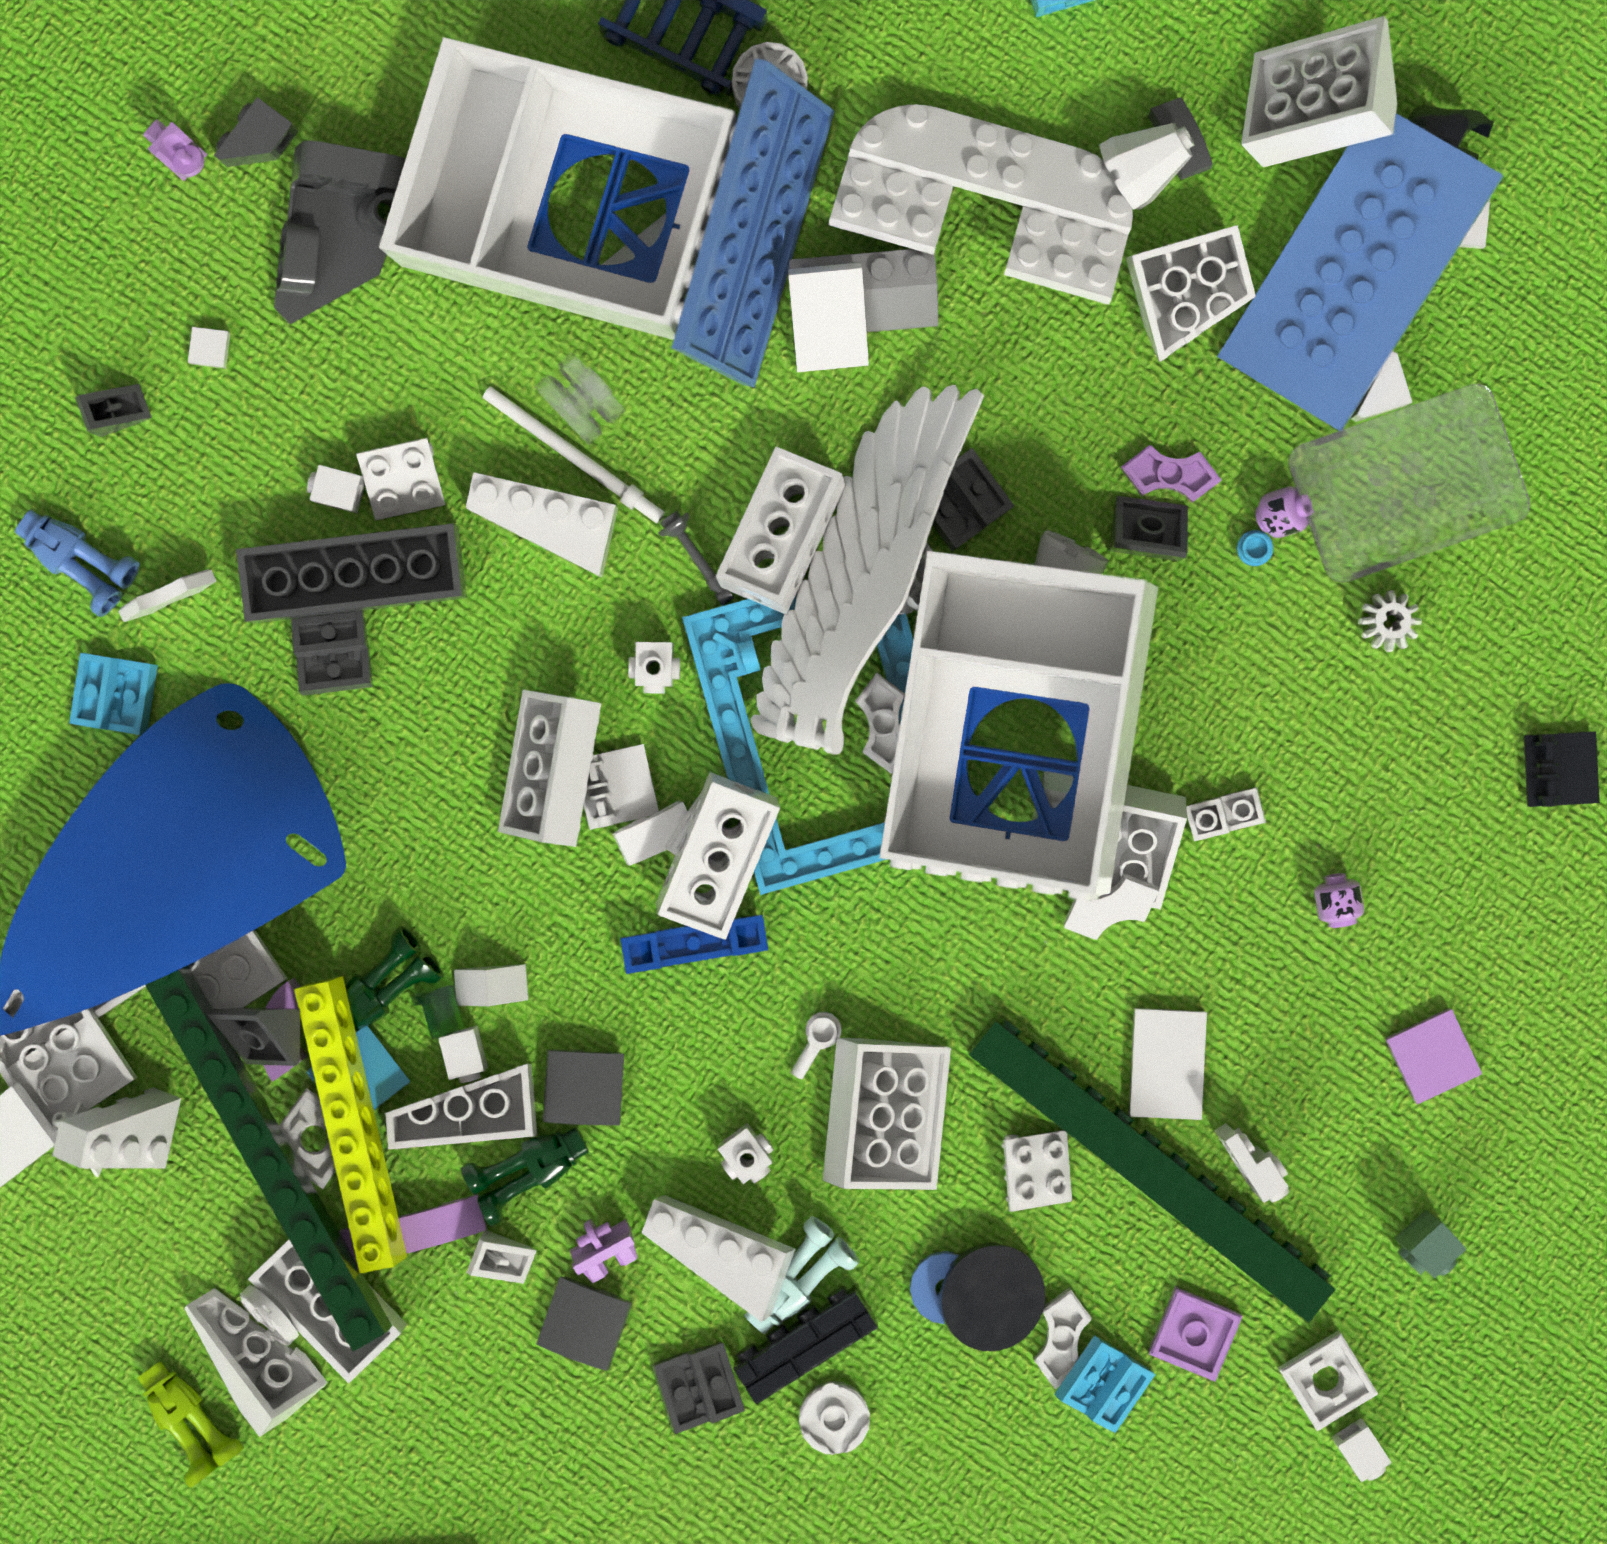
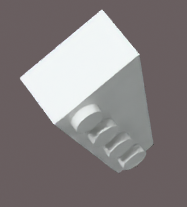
M473 472L466 509L603 578L618 512L616 505Z
M525 1064L385 1113L388 1150L537 1136L532 1064Z
M666 1195L653 1200L642 1230L643 1235L760 1322L771 1316L795 1248Z

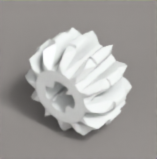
M1390 590L1386 592L1384 599L1380 594H1374L1372 596L1374 606L1363 604L1362 610L1369 614V617L1359 618L1358 624H1368L1369 629L1363 631L1361 636L1362 638L1375 636L1371 643L1372 648L1377 649L1384 642L1385 651L1393 652L1395 643L1400 649L1408 647L1405 636L1410 639L1417 638V632L1410 627L1411 625H1420L1422 620L1420 618H1411V613L1416 612L1418 606L1414 604L1405 607L1408 602V595L1402 594L1396 600L1395 592ZM1394 615L1396 621L1392 623V627L1385 628L1383 622L1387 620V616Z

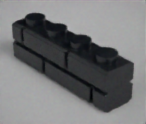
M845 1286L836 1289L827 1296L829 1302L818 1309L815 1305L804 1309L797 1315L798 1322L788 1328L784 1324L774 1328L766 1335L768 1341L758 1347L752 1343L736 1354L738 1359L734 1361L733 1369L756 1405L878 1328V1321L855 1286L848 1290Z

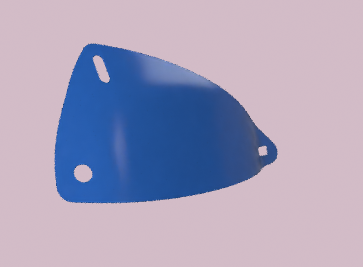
M229 683L219 684L186 701L163 716L121 754L94 785L67 821L31 879L14 914L4 942L0 960V1035L14 1033L84 1011L175 972L264 925L338 880L344 874L346 859L341 836L330 804L312 766L284 725L245 688ZM228 710L235 711L243 717L244 723L236 730L224 729L217 723L216 718L218 714ZM289 834L300 835L326 856V864L315 866L287 845L286 837ZM19 990L23 994L24 1000L12 1018L3 1010V1007L9 1000L12 992Z

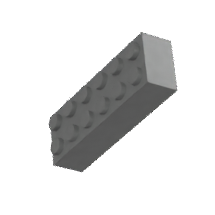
M455 524L236 549L245 622L249 623L467 598L459 527Z

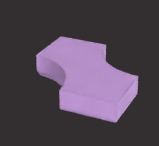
M1151 445L1120 467L1141 496L1153 490L1169 489L1182 494L1191 503L1222 481L1201 452L1188 458L1175 459L1160 454Z

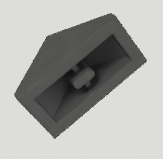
M140 384L81 394L75 397L87 432L99 437L152 418Z

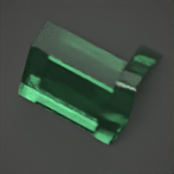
M445 986L410 995L413 1006L422 1005L431 1039L443 1037L464 1028L455 997L454 986Z

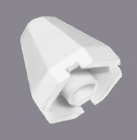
M1171 123L1111 137L1101 143L1099 147L1109 172L1113 171L1117 178L1114 182L1119 191L1133 209L1140 210L1150 204L1192 157L1190 148L1194 146V142L1184 126L1178 128L1176 124Z

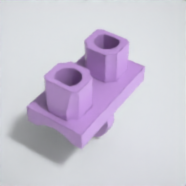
M157 119L144 132L143 136L152 143L148 150L183 181L187 177L196 176L202 170L205 162L204 158L207 154L173 122L166 127Z
M591 1219L584 1222L586 1234L576 1238L578 1246L570 1250L574 1262L572 1266L577 1275L584 1273L592 1283L606 1276L608 1268L604 1261L615 1255L621 1266H626L638 1258L632 1229L626 1219L613 1227L610 1226L609 1222L596 1227Z

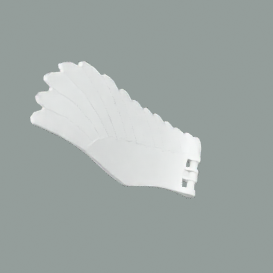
M951 385L946 387L933 401L932 391L923 386L914 392L905 407L898 401H895L884 412L875 433L870 431L864 432L854 459L853 477H843L846 486L837 503V514L831 517L823 534V551H815L810 562L808 580H803L798 588L795 610H788L787 615L784 614L782 640H774L771 644V666L764 668L762 676L764 692L756 695L760 715H753L751 718L752 727L757 733L785 743L794 740L798 746L816 750L822 747L826 753L834 755L842 751L844 745L842 716L850 690L870 654L906 603L932 523L944 493L943 491L984 398V395L978 389L969 391L959 400L960 391L958 387ZM794 715H797L796 726H795V716H794ZM822 719H824V720L827 721V722H826L825 733H824V728H823V721H822Z

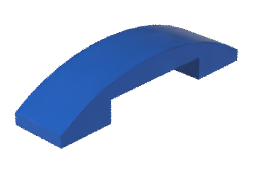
M763 915L734 918L726 940L689 926L620 938L626 974L768 950Z

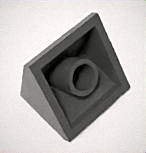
M1117 496L1108 551L1174 561L1185 559L1188 553V506Z
M225 1008L211 1009L208 1012L209 1018L246 1064L296 1066L299 1063L300 1009Z

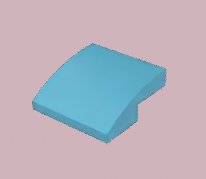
M80 653L69 724L142 735L149 725L158 665Z
M366 1026L356 1032L375 1111L381 1104L408 1085L410 1080L369 1027ZM311 1067L306 1073L316 1085Z
M1094 1335L1054 1395L1061 1402L1084 1413L1093 1422L1116 1433L1155 1376V1373L1121 1350Z

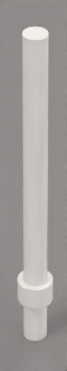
M490 386L485 391L483 399L621 498L620 502L629 509L633 510L636 508L656 524L663 518L665 512L643 496L644 492L633 484L628 486Z

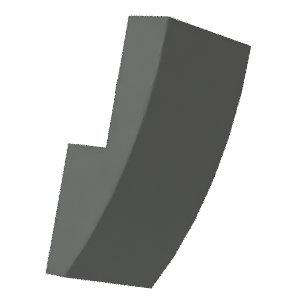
M1182 97L1150 109L1148 119L1154 127L1171 123L1176 124L1178 128L1184 126L1193 139L1194 146L1190 148L1192 157L1177 173L1180 180L1212 168L1213 163L1205 140Z

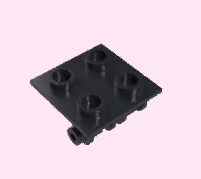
M1596 731L1523 735L1527 807L1600 803Z

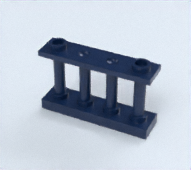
M625 0L614 23L603 17L600 18L598 22L600 32L604 34L603 39L619 48H622L625 44L701 82L700 87L715 96H719L720 93L730 96L732 81L724 77L747 31H751L754 28L761 32L768 19L767 9L749 0H698L701 2L700 6L702 9L679 55L659 45L682 0H665L646 39L627 30L641 0ZM722 12L733 18L734 26L712 70L709 71L693 63L692 60L714 16Z

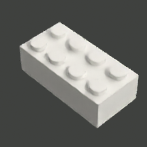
M523 689L498 832L542 843L576 847L581 827L580 822L584 799L587 793L590 765L593 759V748L599 724L601 703Z
M290 1240L280 1247L248 1278L259 1291L266 1295L284 1313L296 1330L348 1383L393 1342L407 1325L371 1287L392 1327L384 1335L353 1352Z

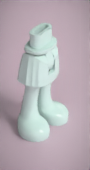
M811 1216L803 1225L806 1237L792 1257L771 1316L760 1322L750 1313L746 1312L744 1314L745 1318L763 1334H766L774 1324L779 1326L782 1324V1321L804 1309L811 1302L809 1294L831 1270L838 1266L846 1270H852L860 1263L858 1256L842 1238L837 1237L825 1254L799 1280L796 1278L810 1258L821 1247L826 1246L834 1237L832 1229L814 1216Z

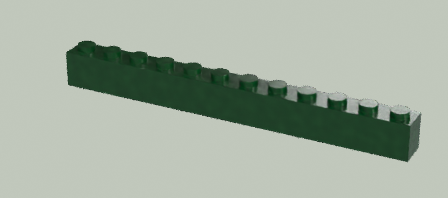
M187 965L146 984L147 990L351 1350L354 1352L384 1335L392 1327L391 1322L363 1273H359L358 1264L240 1056L207 1015L212 1007L189 966Z
M992 1018L967 1050L970 1057L1310 1323L1336 1290L1328 1282L1331 1275L1315 1262L1309 1267L1300 1260L1303 1253L1289 1241L1285 1240L1281 1245L1271 1237L1275 1231L1265 1222L1257 1218L1253 1223L1243 1215L1247 1209L1231 1196L1224 1200L1215 1193L1218 1186L1203 1174L1196 1178L1187 1171L1190 1164L1180 1155L1173 1151L1168 1156L1159 1148L1162 1142L1152 1133L1145 1129L1140 1134L1130 1126L1134 1120L1118 1107L1111 1111L1102 1104L1106 1098L1090 1085L1083 1089L1074 1082L1077 1075L1063 1063L1055 1067L1046 1059L1050 1053L1032 1040L1029 1045L1018 1037L1021 1031L1005 1018L1001 1023Z

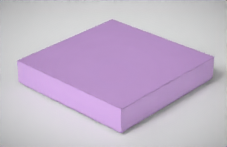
M1450 1008L1384 1038L1413 1101L1417 1105L1482 1074L1454 1012Z
M1175 1286L1148 1353L1216 1382L1243 1315Z

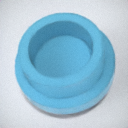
M1252 530L1243 534L1238 540L1237 554L1246 565L1260 566L1271 558L1273 543L1266 533Z

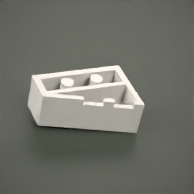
M153 1087L145 1090L143 1095L132 1099L127 1097L119 1099L115 1105L103 1109L96 1107L62 1119L59 1123L52 1156L79 1168L166 1169L181 1098Z

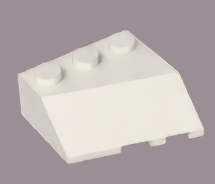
M1238 225L1126 257L1143 325L1159 362L1256 297Z

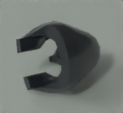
M1419 105L1407 119L1478 160L1479 154L1463 147L1460 148L1470 130L1488 138L1494 121L1488 119L1477 110L1443 109L1429 105Z

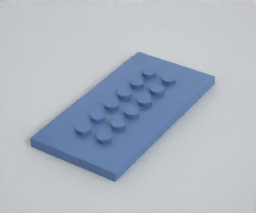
M755 59L672 344V349L742 385L754 388L787 278L789 260H792L835 112L772 63L760 59Z
M1396 114L1392 135L1349 145L1257 291L1256 297L1249 304L1217 357L1342 432L1503 179V175Z

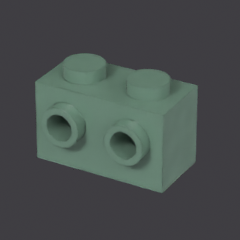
M1427 1210L1422 1212L1394 1238L1402 1247L1397 1251L1398 1254L1420 1275L1426 1271L1434 1279L1439 1274L1444 1276L1456 1266V1259L1467 1250L1454 1234Z

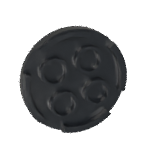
M983 1243L964 1251L950 1264L951 1268L944 1278L938 1301L945 1325L959 1341L976 1350L999 1351L1016 1345L1031 1333L1044 1309L1045 1286L1039 1269L1027 1255L1008 1245Z

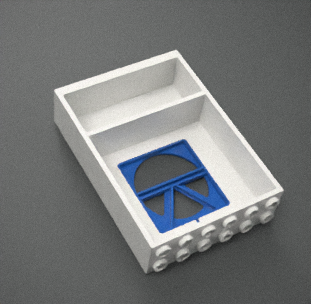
M443 37L379 248L402 267L674 340L738 117L733 110ZM615 155L584 259L581 260L566 251L552 232L548 218L550 194L560 176L572 165L593 156ZM630 160H634L646 167L658 180L656 185L619 195ZM664 198L667 209L665 224L658 239L651 247L646 246L614 212ZM609 228L634 253V259L615 265L599 264V258Z
M927 551L880 858L891 860L890 867L899 869H921L923 865L926 866L925 873L934 875H956V871L961 872L960 879L969 881L991 882L993 877L997 878L996 885L1004 887L1026 888L1027 883L1033 884L1032 891L1054 895L1055 893L1062 894L1063 890H1068L1069 898L1079 900H1098L1099 895L1110 894L1158 587L1145 580ZM1014 699H1034L1051 706L1065 719L1074 736L1077 761L969 744L976 727L992 709ZM971 759L1002 764V768L983 792L976 796L968 777L967 761ZM1020 768L1038 814L1037 819L1026 822L1005 820L989 811V806ZM1037 770L1073 776V782L1068 793L1057 807L1051 808Z

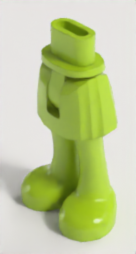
M159 1361L137 1377V1379L146 1390L143 1396L146 1397L150 1394L146 1399L159 1429H167L188 1456L190 1467L184 1476V1481L191 1488L212 1473L218 1466H222L241 1452L244 1446L240 1440L223 1435L199 1406L203 1397L188 1383L176 1376L177 1373L175 1371L169 1373L163 1363ZM184 1418H187L200 1432L210 1446L212 1455L199 1443Z

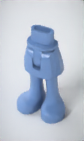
M29 510L15 529V533L25 540V546L32 550L37 559L51 573L59 574L62 572L80 583L91 593L93 598L90 608L99 617L108 614L119 603L123 593L112 585L100 580L79 564L75 558L78 556L110 577L112 582L122 589L130 587L139 571L140 564L134 558L127 556L120 560H114L85 541L86 534L83 531L62 521L52 519L48 515L41 517L33 510Z

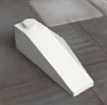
M215 1288L184 1308L237 1408L259 1437L289 1418L327 1384V1381L305 1353L298 1348L293 1350L289 1346L281 1344L270 1335L269 1329L265 1330L251 1320L247 1311Z

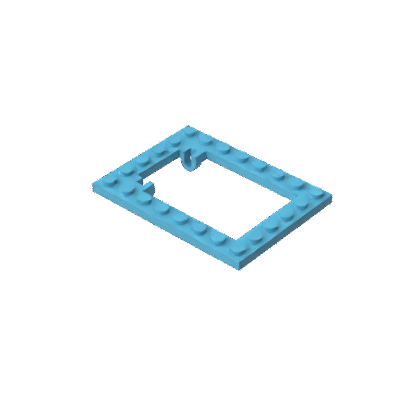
M797 593L793 599V602L789 610H795ZM746 599L682 617L727 778L770 795L737 677L761 670L751 636L782 628L784 614ZM906 614L898 615L877 644L886 680L904 693L906 692L914 641ZM904 699L899 708V724H901ZM776 818L754 870L760 895L887 860L880 858L885 822L785 850Z

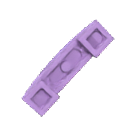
M479 1195L465 1197L443 1203L442 1206L399 1216L406 1253L441 1245L487 1230L485 1218L477 1202ZM349 1227L340 1229L339 1233L357 1263Z

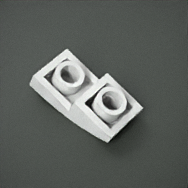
M1257 787L1186 806L1194 842L1266 822Z
M676 801L650 817L639 818L612 833L627 865H633L667 850L664 846L688 812L683 802Z

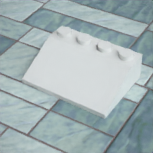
M1382 16L1254 54L1241 145L1262 167L1393 134L1397 97L1389 27L1386 17Z
M1044 771L1041 783L1051 808L1057 807L1065 798L1072 785L1073 776ZM1127 785L1111 888L1119 882L1124 874L1158 886L1159 893L1151 908L1161 909L1187 820L1186 797ZM1036 809L1034 811L1033 820L1038 818Z
M837 1038L823 1181L843 1189L937 1190L951 1047L875 1039Z

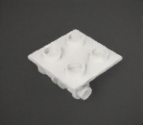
M428 438L356 453L375 520L445 505L433 460V447L431 442H428Z
M644 744L593 755L587 782V793L584 799L589 830L648 817L659 812Z
M1062 1130L1019 1137V1135L1004 1136L1005 1139L1001 1145L1004 1148L1005 1155L1003 1169L1006 1170L1004 1180L1007 1181L1008 1196H1006V1201L1008 1202L1009 1212L1072 1202L1066 1131Z

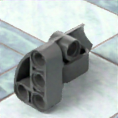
M303 141L295 147L288 218L283 225L273 307L289 325L380 275L386 253L379 248L387 221L379 216L377 206L379 203H384L391 209L405 158L319 141Z

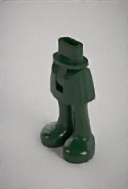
M403 926L393 931L391 947L385 957L363 976L355 974L345 985L356 1032L389 1014V1004L413 984L419 982L434 984L444 977L439 965L429 955L422 953L382 989L377 987L398 965L411 958L420 950V945L416 938Z
M575 1127L564 1134L561 1131H557L556 1134L544 1135L522 1143L521 1151L496 1164L480 1167L475 1163H467L460 1170L468 1188L475 1195L485 1190L495 1181L517 1170L528 1167V1171L516 1179L477 1197L479 1208L487 1223L492 1227L500 1223L503 1216L502 1209L511 1199L538 1185L546 1189L558 1181L572 1165L575 1166L577 1164L576 1159L589 1153V1149L579 1130Z

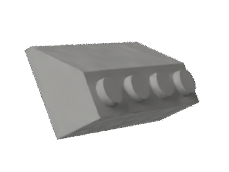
M915 249L789 260V269L861 262L866 332L938 326L935 252L932 255Z

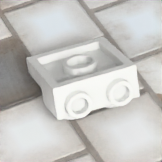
M1226 1123L1214 1130L1251 1190L1264 1203L1268 1200L1276 1202L1290 1192L1288 1185L1283 1179L1288 1173L1278 1157L1274 1156L1270 1150L1265 1153L1258 1146L1254 1147L1245 1133H1242L1239 1128L1233 1130Z

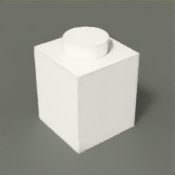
M318 465L317 472H312L309 477L307 493H311L310 500L315 503L358 514L365 483L360 475Z
M478 1025L442 1034L438 1039L448 1079L459 1078L460 1083H466L481 1078L480 1072L485 1071L488 1065Z
M1361 1418L1331 1437L1361 1483L1366 1479L1374 1480L1380 1477L1386 1471V1466L1392 1463Z

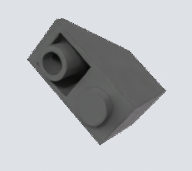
M257 97L253 103L249 102L242 108L237 118L239 122L232 132L227 131L219 139L216 145L217 152L214 156L226 167L275 161L279 159L299 131L290 121Z

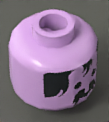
M1287 486L1269 492L1261 498L1259 506L1256 508V520L1261 530L1274 538L1292 535L1307 528L1310 515L1313 512L1312 503L1309 497L1303 495L1299 489Z
M1346 873L1324 876L1325 882L1319 884L1314 889L1319 919L1327 922L1331 928L1356 924L1357 918L1364 913L1360 883L1353 879H1347Z

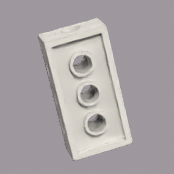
M775 447L715 576L721 588L787 615L846 486L842 473ZM795 494L804 495L799 502H788L790 497ZM778 527H789L788 531L783 535L773 534ZM767 558L774 559L771 566L767 568L758 567L762 560Z
M709 772L656 901L657 914L726 940L780 810L777 797ZM728 818L740 820L733 828L722 826ZM715 851L726 853L725 857L721 860L714 861L709 859V856ZM702 884L712 886L711 890L706 893L695 891Z

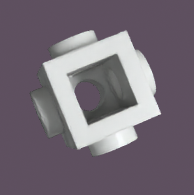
M636 642V657H629V678L635 679V686H643V693L665 694V687H673V679H680V658H674V644L672 642ZM652 662L660 664V671L655 675L649 672V665Z
M748 1123L718 1144V1151L725 1159L721 1162V1165L732 1180L738 1177L743 1184L750 1179L753 1183H756L771 1171L768 1166L773 1163V1157L770 1153L774 1151V1148L763 1133L757 1136ZM750 1153L753 1155V1158L749 1160L744 1159L742 1154Z

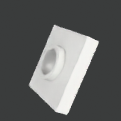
M306 1088L279 1127L309 1180L323 1189L336 1169L328 1134L326 1146L318 1152H310L302 1146V1132L309 1126L322 1127L327 1134L319 1096Z
M1339 1330L1278 1367L1316 1431L1321 1430L1378 1395V1392ZM1329 1365L1336 1369L1338 1382L1333 1389L1322 1391L1314 1385L1313 1375Z

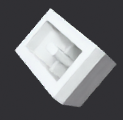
M1393 351L1354 411L1350 418L1353 421L1358 422L1412 403L1396 352Z
M526 964L454 969L456 1004L458 1006H494L529 1000Z
M485 1230L478 1241L466 1273L471 1276L524 1284L537 1250Z

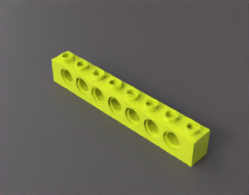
M343 976L309 983L295 988L294 991L298 1008L300 1009L302 1026L359 1273L391 1268L407 1258V1253Z

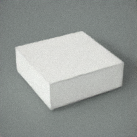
M192 327L188 363L226 369L230 332Z

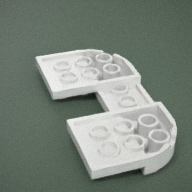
M915 104L898 106L883 111L870 119L859 130L850 147L829 225L934 255L953 186L1023 206L1004 275L1109 305L1113 296L1127 238L1131 230L1133 210L1114 181L1117 178L1114 172H1109L1104 160L1097 155L1078 147L941 108Z
M256 930L188 965L212 1009L244 1008L287 979ZM146 986L139 987L84 1011L28 1029L0 1035V1073L9 1088L20 1082L52 1125V1118L56 1113L61 1111L74 1113L78 1102H82L88 1111L138 1078L98 1018ZM14 990L3 1007V1010L12 1018L23 1003V994L19 990Z

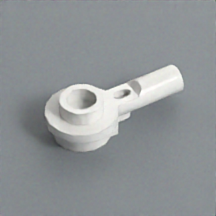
M819 1012L808 1020L806 1026L808 1043L792 1068L791 1074L799 1079H803L820 1049L828 1048L836 1043L837 1038H840L842 1032L841 1024L837 1017L828 1012Z

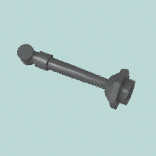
M675 511L660 522L664 529L659 531L658 534L661 537H678L707 580L706 583L711 591L714 590L716 593L714 595L722 606L734 597L730 591L721 588L715 577L716 574L684 532L690 517L688 512L681 516L678 511Z

